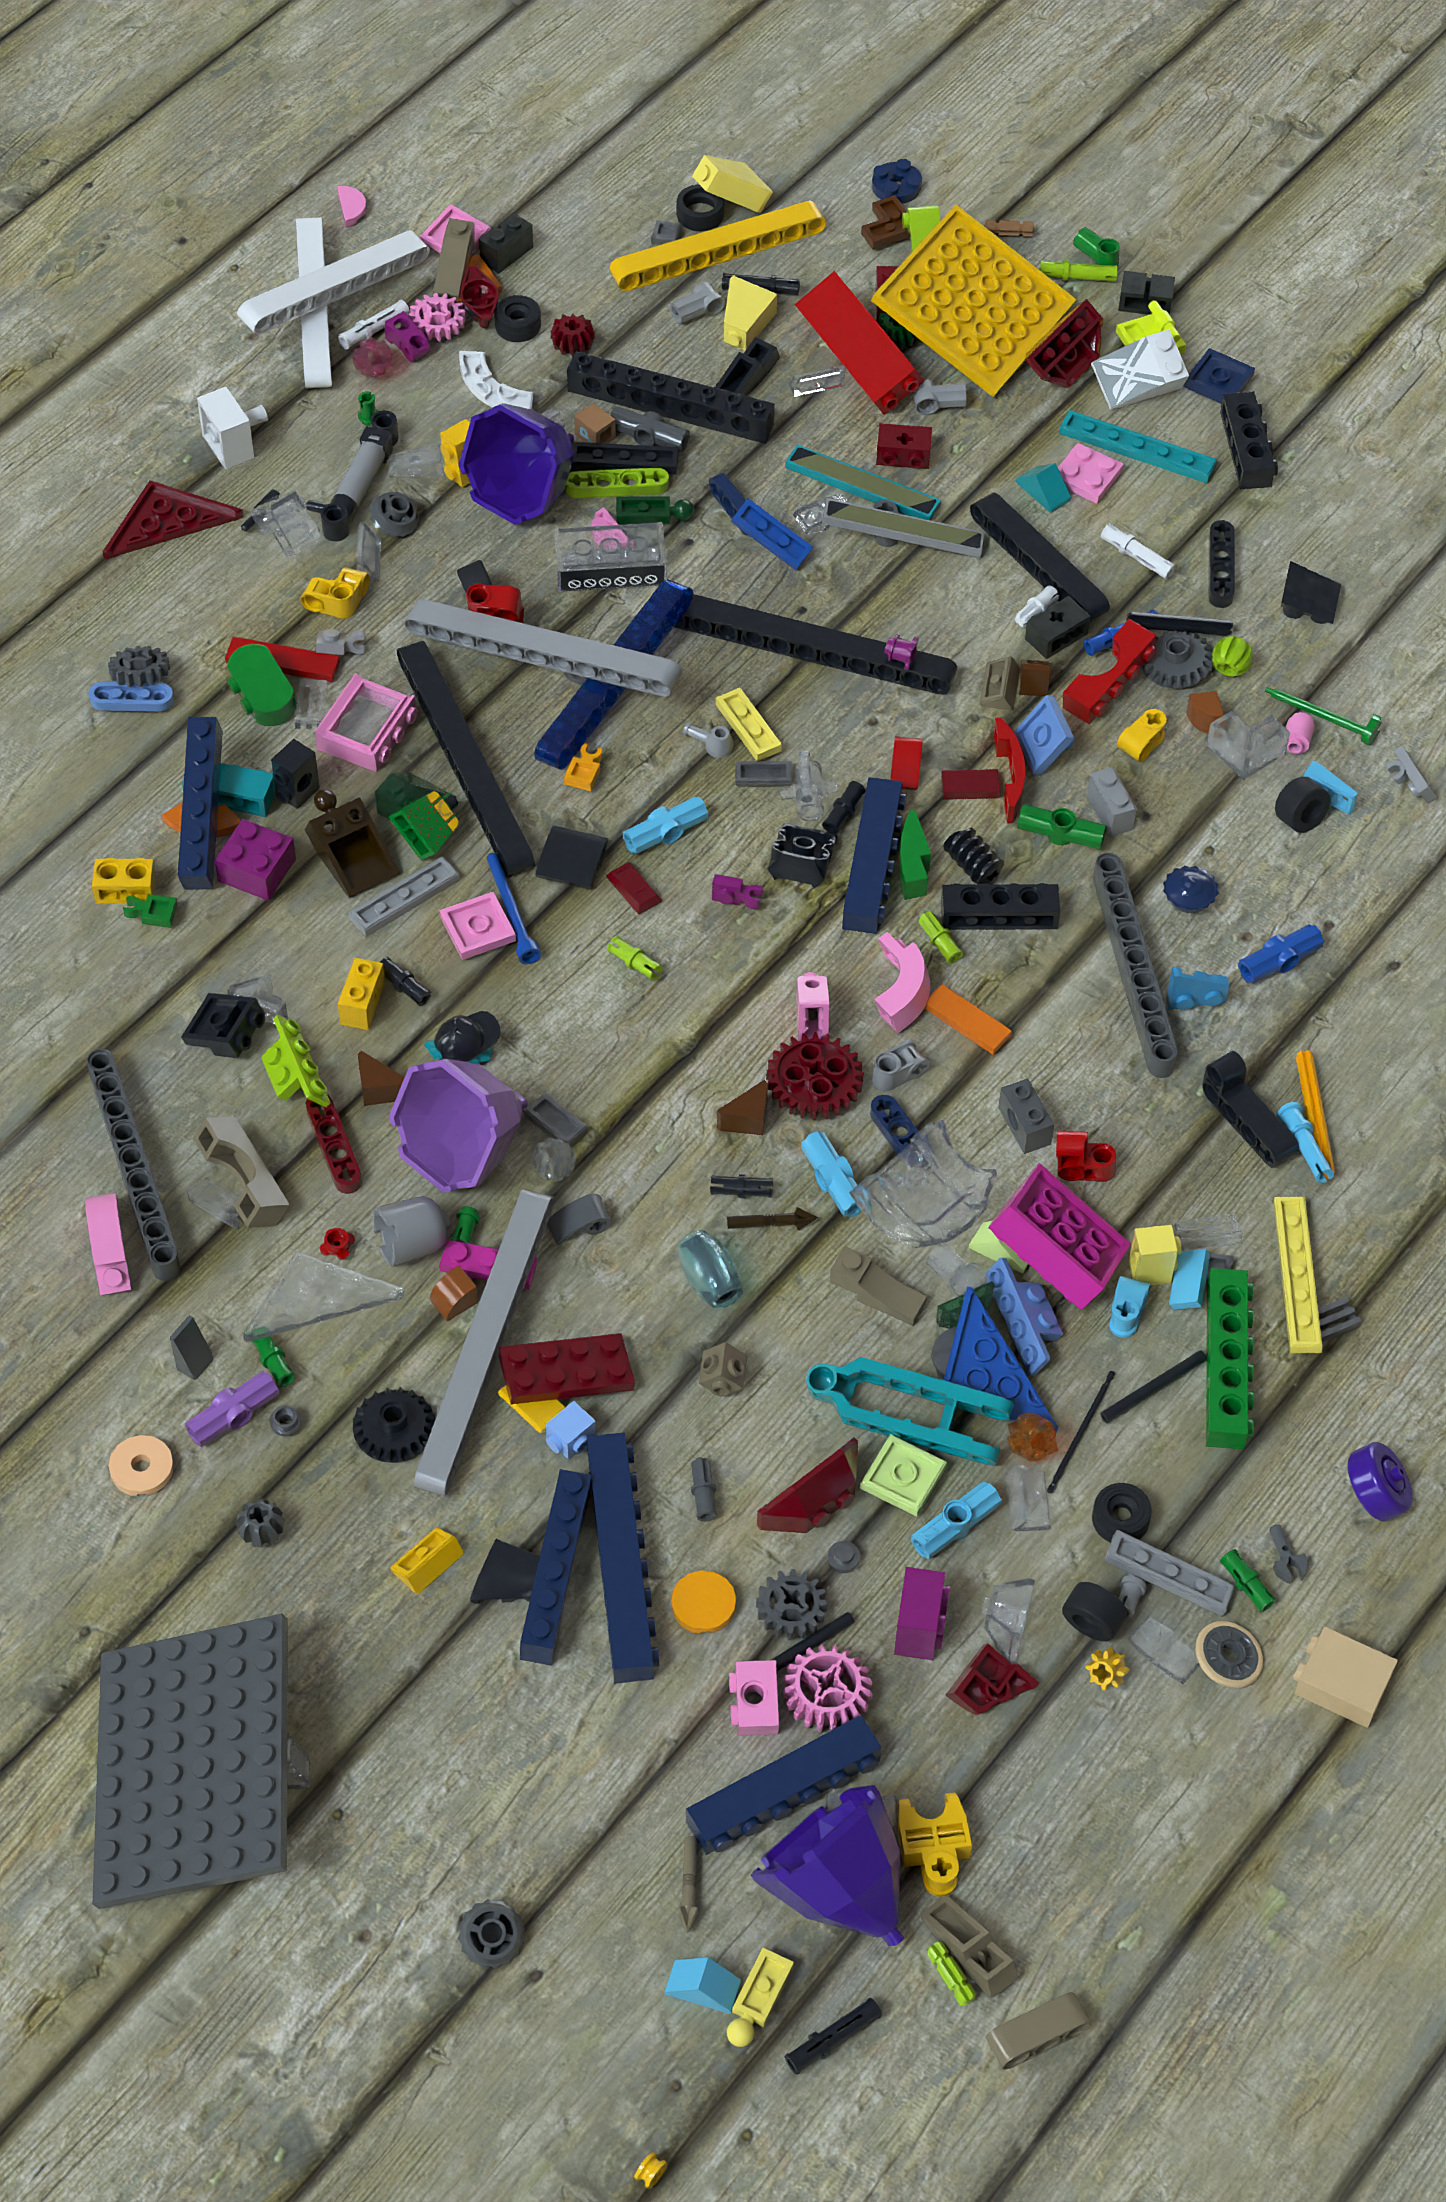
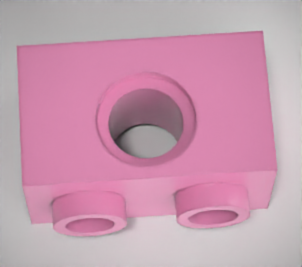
M776 1660L736 1662L735 1673H729L730 1693H736L737 1705H731L730 1707L731 1726L738 1725V1736L778 1734L779 1714ZM750 1692H756L762 1696L763 1700L758 1704H750L744 1697Z

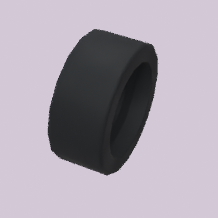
M700 184L684 188L678 194L676 201L678 222L691 231L702 232L718 227L724 217V198L705 191ZM702 203L712 206L713 209L700 213L693 212L687 209V207Z

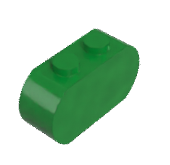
M248 644L235 650L228 660L227 668L230 679L227 680V683L234 695L239 693L241 696L240 704L246 715L252 714L256 722L263 726H277L288 721L293 716L297 705L294 690L268 648L260 644Z

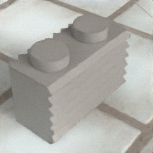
M1111 767L1091 773L1087 797L1089 802H1092L1091 806H1094L1093 810L1096 811L1098 818L1101 819L1100 823L1107 825V835L1114 836L1133 830L1137 808L1115 768Z

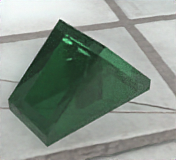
M992 1281L973 1289L988 1314L993 1303L995 1285ZM965 1293L938 1305L936 1322L939 1327L947 1329L957 1327Z

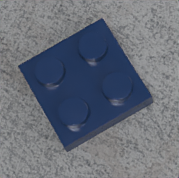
M1209 348L1191 370L1183 387L1222 404L1223 394L1240 393L1254 376L1255 368Z

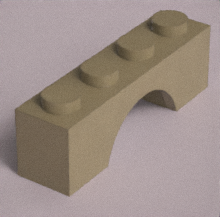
M235 1116L205 1117L193 1140L206 1161L225 1167L239 1180L243 1191L235 1202L234 1207L247 1228L277 1226L290 1204Z

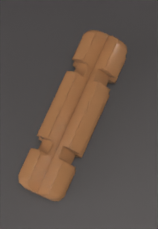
M986 220L984 225L994 235L999 233V236L1019 237V234H1023V237H1032L1034 234V223L1023 221V224H1020V221L999 220V223H996V220Z

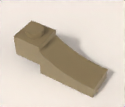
M844 1246L831 1268V1283L857 1294L858 1302L909 1325H914L927 1302L926 1295L906 1286L887 1274L872 1262L871 1257Z

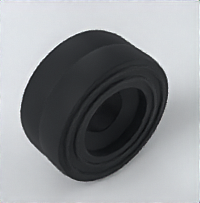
M513 295L502 299L497 304L494 312L495 329L501 338L510 342H526L533 339L539 333L541 328V310L535 300L523 295ZM515 317L524 318L523 320H512Z
M1111 1484L1102 1489L1095 1499L1092 1511L1093 1526L1096 1532L1110 1543L1117 1530L1139 1540L1145 1535L1150 1524L1152 1515L1151 1503L1147 1495L1140 1488L1132 1484ZM1122 1507L1130 1512L1131 1517L1127 1520H1119L1113 1515V1511L1116 1508Z

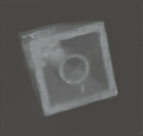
M1030 1578L994 1585L991 1597L985 1595L980 1614L986 1616L985 1630L1002 1656L1011 1664H1016L1030 1610L1035 1580Z

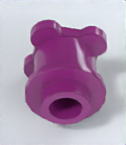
M898 634L893 639L889 638L884 654L888 655V661L894 659L905 663L904 669L909 670L917 653L919 638L914 637L912 642L900 638Z

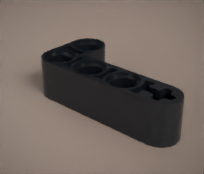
M1230 1051L1206 1066L1202 1084L1204 1094L1269 1167L1275 1168L1300 1152L1299 1144L1287 1127L1246 1084L1247 1068L1245 1062L1237 1052Z

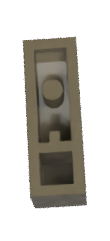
M449 218L443 238L433 294L437 293L438 297H442L446 293L450 299L456 297L457 300L459 299L461 285L475 244L474 222Z

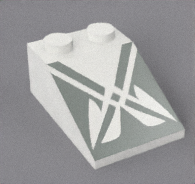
M1170 329L1146 336L1091 363L1110 410L1179 390L1189 377Z

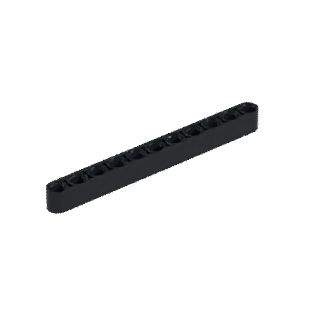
M674 591L663 613L664 621L676 628L937 695L949 693L958 670L957 665L952 660L917 651L910 669L906 670L904 669L905 663L894 659L888 661V655L884 654L885 642L685 591Z
M425 641L398 648L397 657L399 664L494 853L498 855L504 873L508 876L535 867L530 846Z

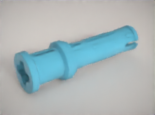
M1290 1102L1283 1105L1277 1112V1118L1296 1138L1299 1149L1309 1165L1316 1182H1327L1323 1173H1326L1328 1178L1331 1179L1334 1176V1172L1312 1135L1313 1126L1310 1121L1304 1118L1301 1104Z

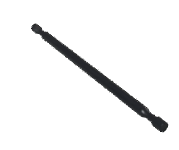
M1109 1371L1105 1383L1101 1386L1058 1467L1052 1483L1046 1490L1048 1493L1053 1492L1055 1484L1063 1474L1108 1389V1384L1115 1375L1113 1371Z

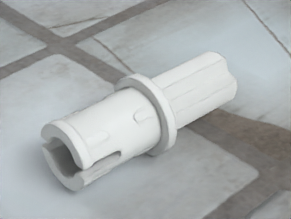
M1047 586L1039 595L1031 597L1027 601V605L1017 613L1015 622L1021 627H1026L1027 621L1033 615L1045 611L1059 599V595L1054 596L1058 593L1057 590L1052 586Z

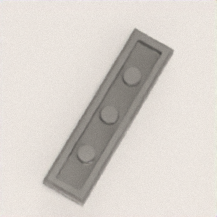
M442 856L348 912L349 919L367 937L458 882L460 875Z
M1119 1530L1114 1533L1104 1559L1109 1564L1220 1616L1226 1613L1235 1588L1234 1584Z

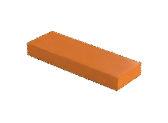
M943 984L929 996L924 1007L925 1010L992 1055L1012 1035V1030Z

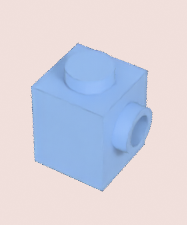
M574 1401L546 1423V1442L555 1453L560 1452L567 1459H570L576 1453L580 1454L587 1449V1436L596 1435V1421Z

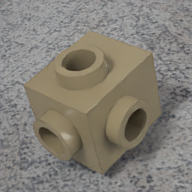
M726 1342L704 1350L699 1384L720 1397L743 1389L747 1355Z

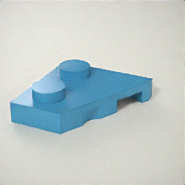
M1172 967L1166 997L1168 1010H1185L1196 1006H1216L1226 1003L1229 990L1227 976L1209 975L1201 971H1195L1193 975H1187L1182 973L1180 967Z

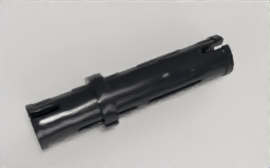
M723 273L722 290H729L730 278L736 276L776 294L799 296L800 279L777 278V275L760 277Z
M868 1998L864 2003L842 2016L821 2032L817 2033L815 2031L810 2034L808 2041L784 2056L789 2068L797 2075L819 2058L824 2060L829 2057L831 2050L854 2036L876 2019L881 2018L882 2012L872 1998Z

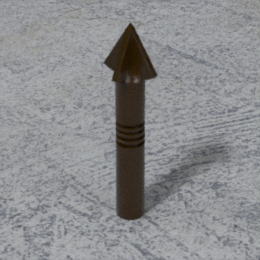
M797 1207L794 1213L774 1214V1216L773 1214L771 1216L770 1214L768 1216L767 1214L765 1216L727 1217L728 1229L764 1227V1225L768 1227L767 1225H795L799 1231L819 1217Z

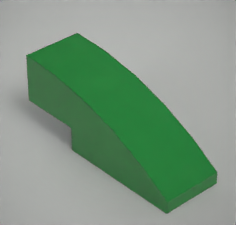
M916 810L909 811L901 836L899 878L904 900L927 895L928 877L926 872L930 871L931 852Z

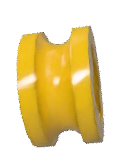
M651 2152L643 2160L634 2175L637 2181L641 2179L645 2181L647 2189H651L658 2182L668 2166V2162L665 2160L659 2161L657 2159L658 2154L655 2152Z

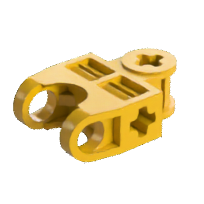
M955 1792L945 1793V1809L939 1817L934 1819H926L916 1812L915 1807H911L909 1798L899 1800L898 1842L903 1867L920 1865L923 1885L931 1895L936 1897L950 1895L955 1890L959 1872L958 1860L970 1859L972 1843L967 1818Z

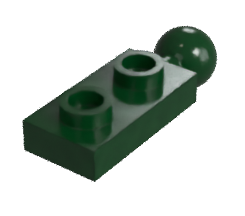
M616 496V522L618 524H670V516H675L680 521H687L694 514L693 504L686 499L678 500L674 505H670V496Z

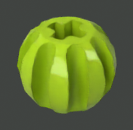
M1236 636L1224 637L1213 647V666L1222 675L1228 677L1241 676L1252 664V648L1242 638Z

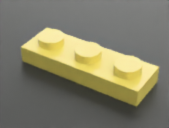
M740 687L716 697L717 708L756 761L763 760L782 751L781 742Z

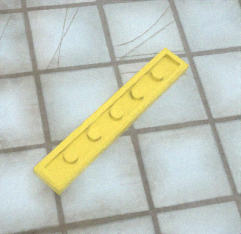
M1305 1196L1274 1197V1213L1290 1353H1322V1338Z

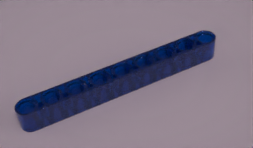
M665 579L617 639L614 646L653 655L691 605L694 595L692 588ZM587 678L537 743L534 752L535 759L559 770L565 769L573 756L581 749L582 745L627 688Z

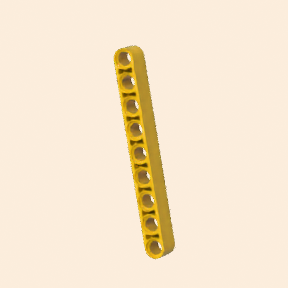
M805 201L621 256L612 261L609 271L622 291H631L819 234L824 230L827 222L813 201Z

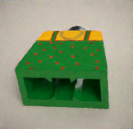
M433 791L389 816V819L419 859L423 860L435 854L457 827L458 819L452 811L458 807V801L450 793L445 794L441 798L438 792Z

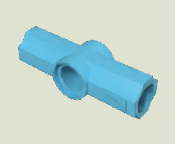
M693 797L671 809L666 806L655 809L646 821L623 832V839L627 849L631 854H637L660 842L664 844L674 843L682 836L684 830L708 819L705 803L700 797Z
M816 1131L809 1134L801 1142V1149L814 1168L815 1178L819 1187L824 1193L829 1192L843 1217L848 1216L852 1218L860 1214L867 1207V1200L854 1181L853 1172L847 1159L844 1156H838L824 1132L819 1133Z
M983 1481L959 1500L948 1502L944 1506L942 1513L911 1535L910 1541L919 1555L929 1560L953 1541L965 1538L971 1527L1002 1504V1499L990 1483ZM959 1518L962 1520V1522L955 1523L952 1522L950 1519Z

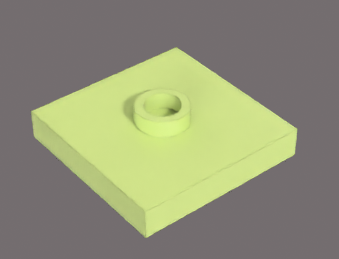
M890 1434L860 1483V1489L917 1517L946 1469L947 1462Z

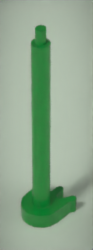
M1266 687L1265 692L1271 694V697L1362 735L1361 742L1367 745L1373 743L1381 730L1379 727L1382 724L1380 722L1382 717L1373 714L1367 726H1364L1277 688L1271 689Z

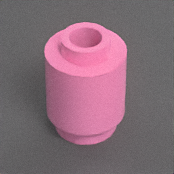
M1299 712L1288 719L1282 738V746L1288 752L1302 754L1309 749L1315 729L1310 715Z

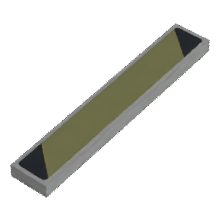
M826 498L822 524L978 558L981 556L984 532Z

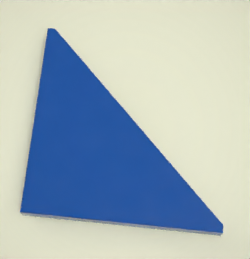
M967 1286L944 1381L1008 1399L1014 1404L1009 1421L1057 1433L1058 1426L1051 1417L1011 1349L999 1333L998 1328L978 1299L972 1287Z

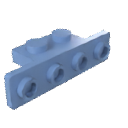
M999 1258L985 1273V1277L1027 1374L1035 1376L1050 1361V1356L1043 1341H1057L1063 1335V1332L1041 1283L1017 1282L1007 1259Z

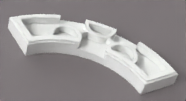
M459 351V365L462 378L469 390L479 400L492 408L505 403L532 409L533 392L518 390L506 384L498 383L492 377V373L487 366L485 352Z

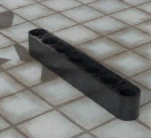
M993 492L970 505V513L974 521L1044 588L1047 586L1054 587L1058 592L1054 596L1059 595V602L1070 596L1090 615V622L1109 611V601L1103 592L999 494Z

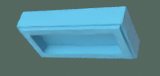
M1206 1249L1181 1251V1254L1177 1255L1178 1269L1174 1271L1169 1305L1173 1310L1202 1307L1210 1254Z

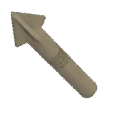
M694 1836L684 1838L682 1907H678V1917L687 1934L699 1916L697 1914L699 1908L695 1907L698 1838Z

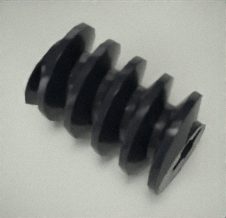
M973 828L957 831L950 835L944 842V851L949 853L950 857L956 861L959 867L963 868L964 873L970 876V879L975 884H994L999 878L1000 870L1004 866L1002 859H996L997 853L989 851L990 846L987 843H983L981 836H975L976 830Z

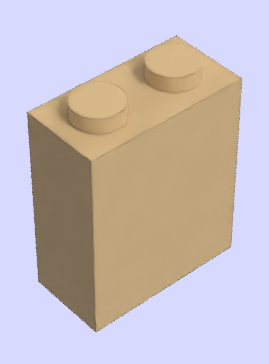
M1324 1626L1320 1636L1313 1635L1305 1652L1310 1655L1307 1664L1300 1662L1294 1674L1293 1680L1298 1682L1294 1694L1368 1728L1398 1660Z

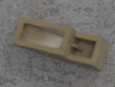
M948 1895L943 1896L920 1914L923 1922L936 1939L945 1944L949 1954L957 1964L991 1998L1018 1979L1014 1960L995 1945L991 1940L990 1933Z

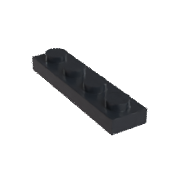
M572 442L575 455L570 469L662 468L668 474H677L678 447Z

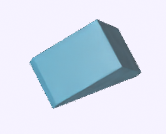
M709 1957L675 1960L665 1989V1995L731 2014L741 1979Z

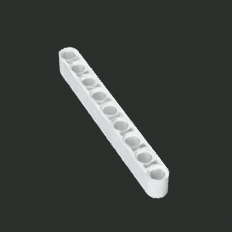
M322 217L296 218L299 277L325 267ZM325 305L301 316L306 389L332 387L328 308Z
M406 231L253 297L239 307L237 315L255 334H261L422 263L428 257L430 248L413 231Z

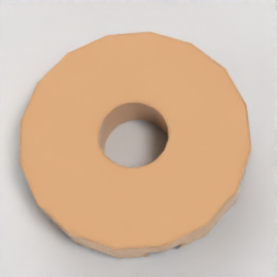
M146 1435L130 1437L118 1444L111 1453L108 1464L112 1482L120 1491L130 1496L155 1494L166 1486L173 1473V1460L170 1449L163 1441ZM139 1461L150 1463V1466L145 1471L140 1472L133 1469L135 1463Z

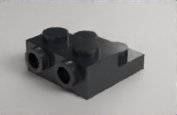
M208 993L181 1038L186 1045L210 1048L215 1056L239 1058L242 1051H247L250 1048L251 1036L256 1028H261L264 1025L265 1012L256 998Z

